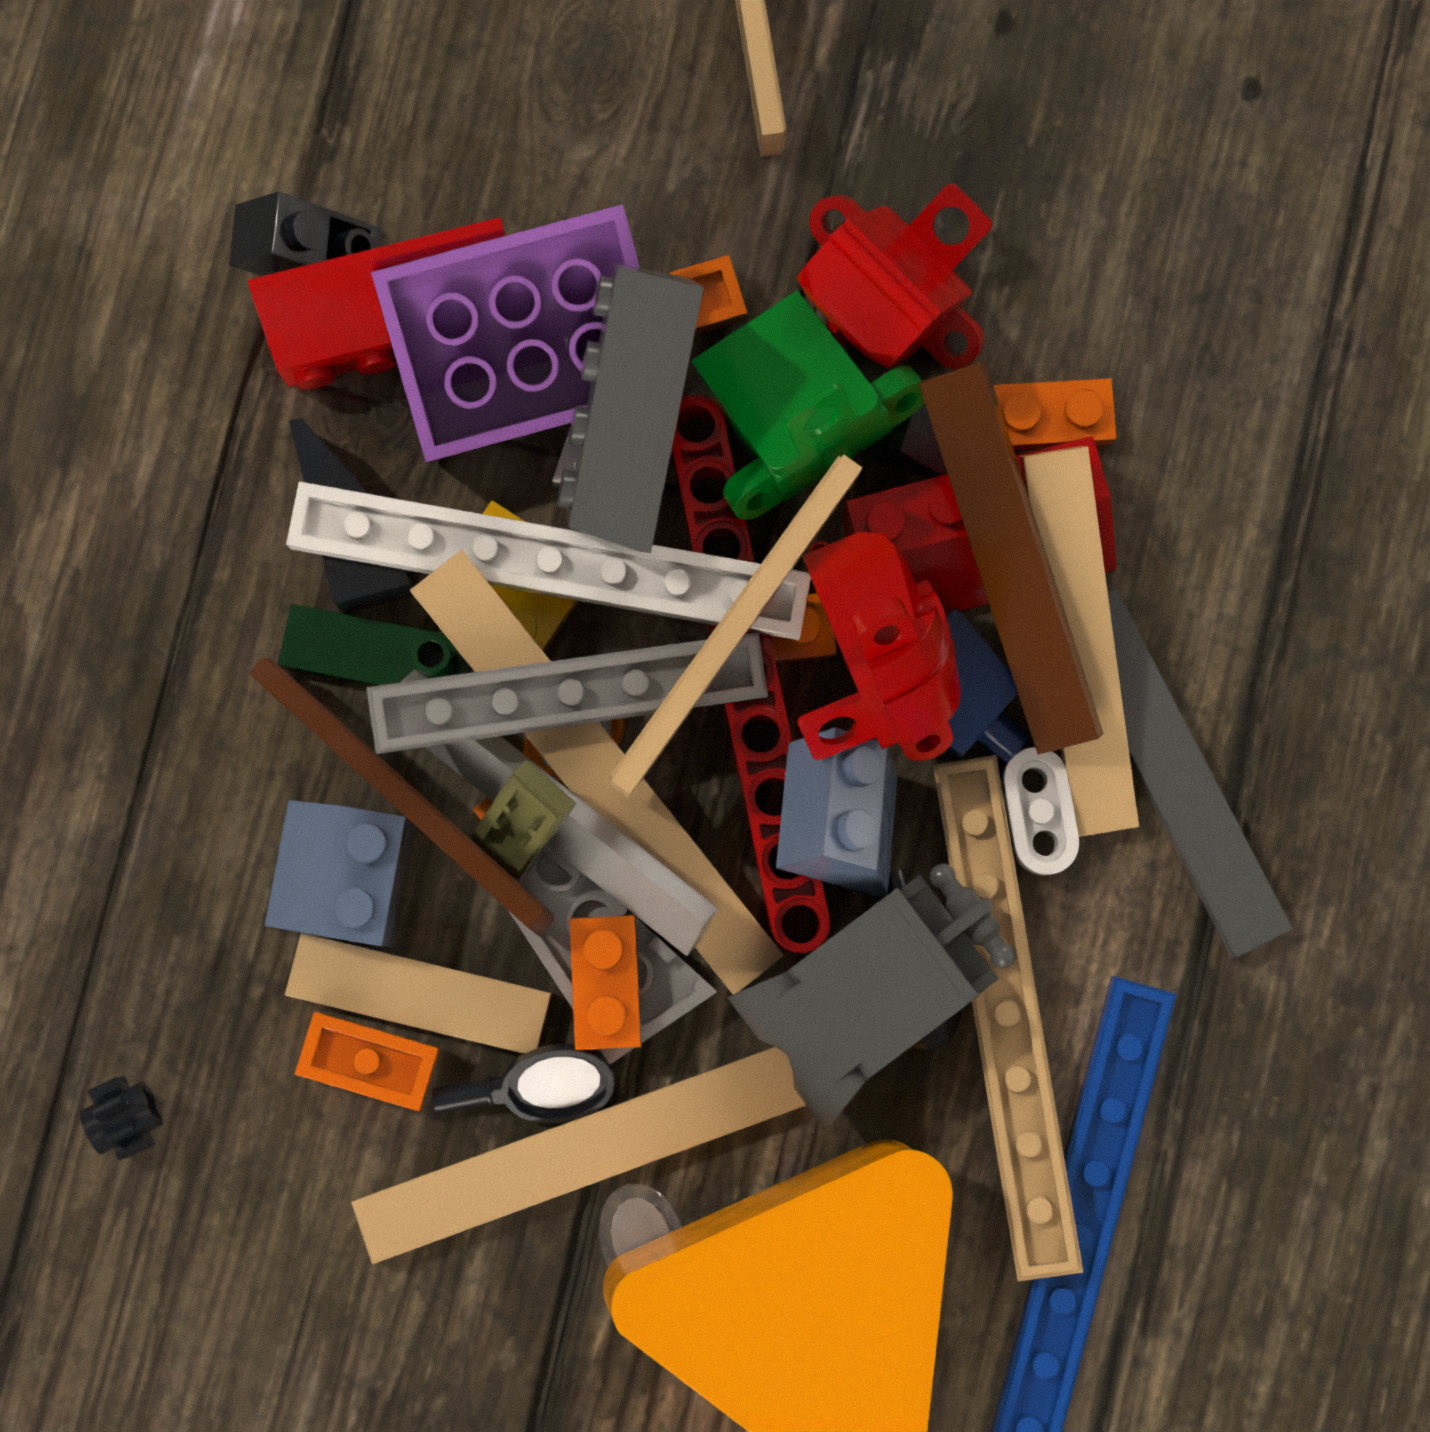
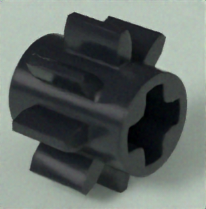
M123 1075L88 1090L94 1104L80 1111V1119L84 1132L97 1153L104 1154L114 1149L118 1160H122L155 1145L150 1131L162 1126L163 1118L156 1098L145 1082L141 1081L129 1087L127 1079Z

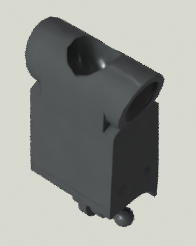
M938 864L930 872L932 885L940 889L947 898L946 907L943 906L921 875H919L904 887L896 888L787 972L727 998L758 1040L772 1044L788 1055L793 1070L794 1090L825 1131L867 1079L977 998L980 993L999 979L974 945L983 946L989 953L992 964L997 968L1007 969L1015 962L1016 952L999 935L1000 924L990 912L995 908L987 897L981 901L972 888L963 887L956 879L953 868L947 864Z

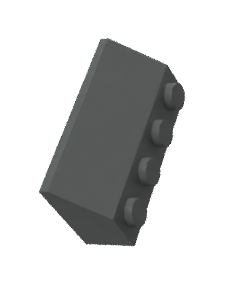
M614 263L611 277L600 275L593 315L604 317L599 343L587 342L581 371V380L591 382L587 407L575 406L569 434V444L579 446L574 471L563 469L558 491L557 508L567 509L566 520L569 528L640 552L651 553L704 289L703 286L691 278Z

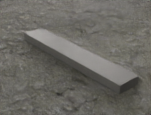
M759 632L745 635L695 707L768 697ZM707 640L367 687L375 752L379 754L654 714Z
M413 670L401 682L428 678L417 670ZM496 736L425 747L493 802L512 772L528 759L577 803L548 843V846L684 955L687 956L701 941L718 910L716 906L503 737Z

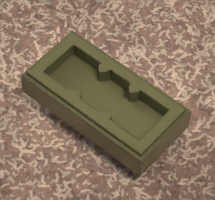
M526 759L512 772L471 838L511 876L519 880L532 868L577 803Z

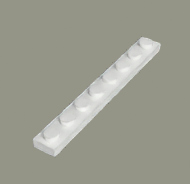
M305 482L298 483L286 545L291 550L431 574L462 549L487 582L493 586L716 626L761 565L658 545H652L651 553L640 552L579 531ZM792 570L749 631L800 640L811 580L809 573Z

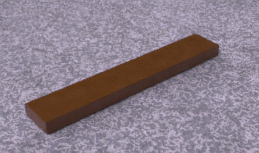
M986 361L919 382L1037 754L1099 739L1104 733Z
M263 657L249 672L257 682L528 929L540 937L555 919L552 918L554 914L275 661L270 657L268 659Z

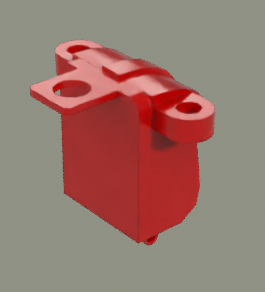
M956 184L946 185L910 225L885 205L865 211L855 200L845 195H833L824 198L813 207L809 217V227L813 237L822 247L806 263L796 278L809 301L826 317L828 323L826 328L837 342L857 348L864 356L889 370L902 360H906L914 355L922 346L941 365L950 369L966 367L980 356L985 341L983 331L979 324L961 307L972 295V290L954 269L991 231L993 222ZM946 207L959 208L966 214L969 220V232L966 238L958 244H947L941 241L935 233V218ZM833 209L840 211L845 218V222L835 231L828 225V215ZM951 332H960L965 336L967 348L964 353L954 352L949 347L948 336Z
M857 532L829 545L824 541L813 543L809 548L810 553L802 555V558L858 691L853 695L798 718V726L813 759H825L876 737L882 749L899 743L904 755L913 761H926L941 755L950 747L953 741V733L948 721L953 717L959 706L962 689L950 625L936 591H933L928 579L918 583L914 582L907 559L884 533ZM849 717L855 720L852 728L839 737L823 738L818 735L821 727L832 719Z

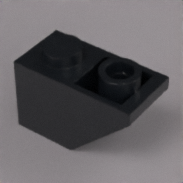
M278 191L235 205L229 266L265 276L380 247L381 228Z

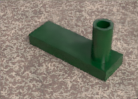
M292 603L278 659V665L283 669L369 686L400 683L413 670H417L428 679L474 672L443 633Z

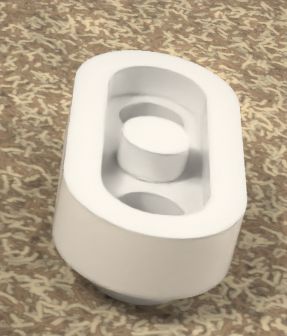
M1035 747L1026 748L1015 754L1005 765L1001 776L1012 850L1017 862L1028 872L1043 876L1052 875L1068 868L1075 860L1079 850V835L1066 766L1058 755L1052 751L1038 755ZM1026 770H1036L1042 775L1044 784L1040 792L1032 793L1024 788L1022 776ZM1038 832L1048 833L1054 840V849L1048 856L1038 854L1033 848V838Z

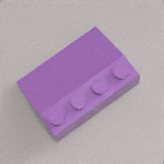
M623 204L371 272L426 462L571 423L575 406L587 407L591 382L581 380V371L587 342L599 343L604 317L593 315L600 275L611 277L614 263L640 268Z

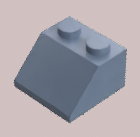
M835 727L820 732L818 735L823 738H836L848 731ZM804 738L788 743L776 868L877 897L888 895L898 777L889 747L882 749L879 741L871 739L825 759L814 760Z
M288 800L265 926L392 947L415 825L404 816L338 805Z

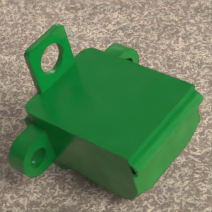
M798 290L690 362L709 397L720 407L724 420L754 459L753 462L735 473L727 481L723 489V498L741 520L757 518L782 501H788L824 477L838 456L842 457L844 454L853 460L854 456L892 432L895 426L916 413L925 403L919 386V382L923 380L910 366L896 367L872 383H869Z

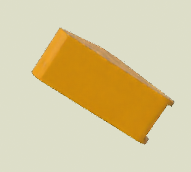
M873 1140L617 1256L609 1265L603 1280V1296L606 1306L618 1332L748 1432H927L953 1200L950 1178L940 1162L924 1152L911 1149L907 1145L895 1140Z

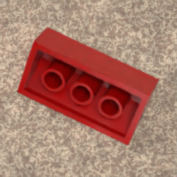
M501 217L247 280L276 369L287 386L297 385L301 390L318 389L335 381L334 375L359 370V373L363 375L382 373L395 367L396 357L371 272L503 237L505 232Z
M1090 436L1016 456L1022 475L1019 456L1088 446L1105 574L1116 571L1117 560L1111 495L1094 437ZM948 474L845 502L841 517L847 537L857 532L884 533L907 559L914 582L918 583L925 579L929 580L933 591H936L946 616L955 608L960 612L990 605Z

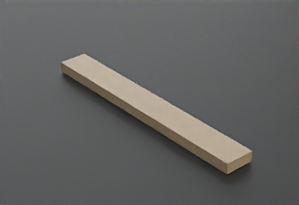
M462 549L410 589V592L474 672L550 662L545 653ZM599 722L523 732L573 794L716 906L718 910L701 941L695 948L733 995L740 992L784 956L644 778L630 798L610 785V775L625 754Z
M992 755L933 765L949 866L953 868L956 879L963 887L972 888L981 901L987 897L995 908L990 912L1000 924L999 935L1016 952L1014 964L1007 969H1000L992 964L990 955L983 946L974 945L999 979L980 993L972 1001L1017 1280L1019 1282L1083 1273L997 756Z
M774 1046L599 1110L585 1117L558 1125L358 1198L351 1203L373 1265L806 1105L794 1090L793 1070L788 1055Z

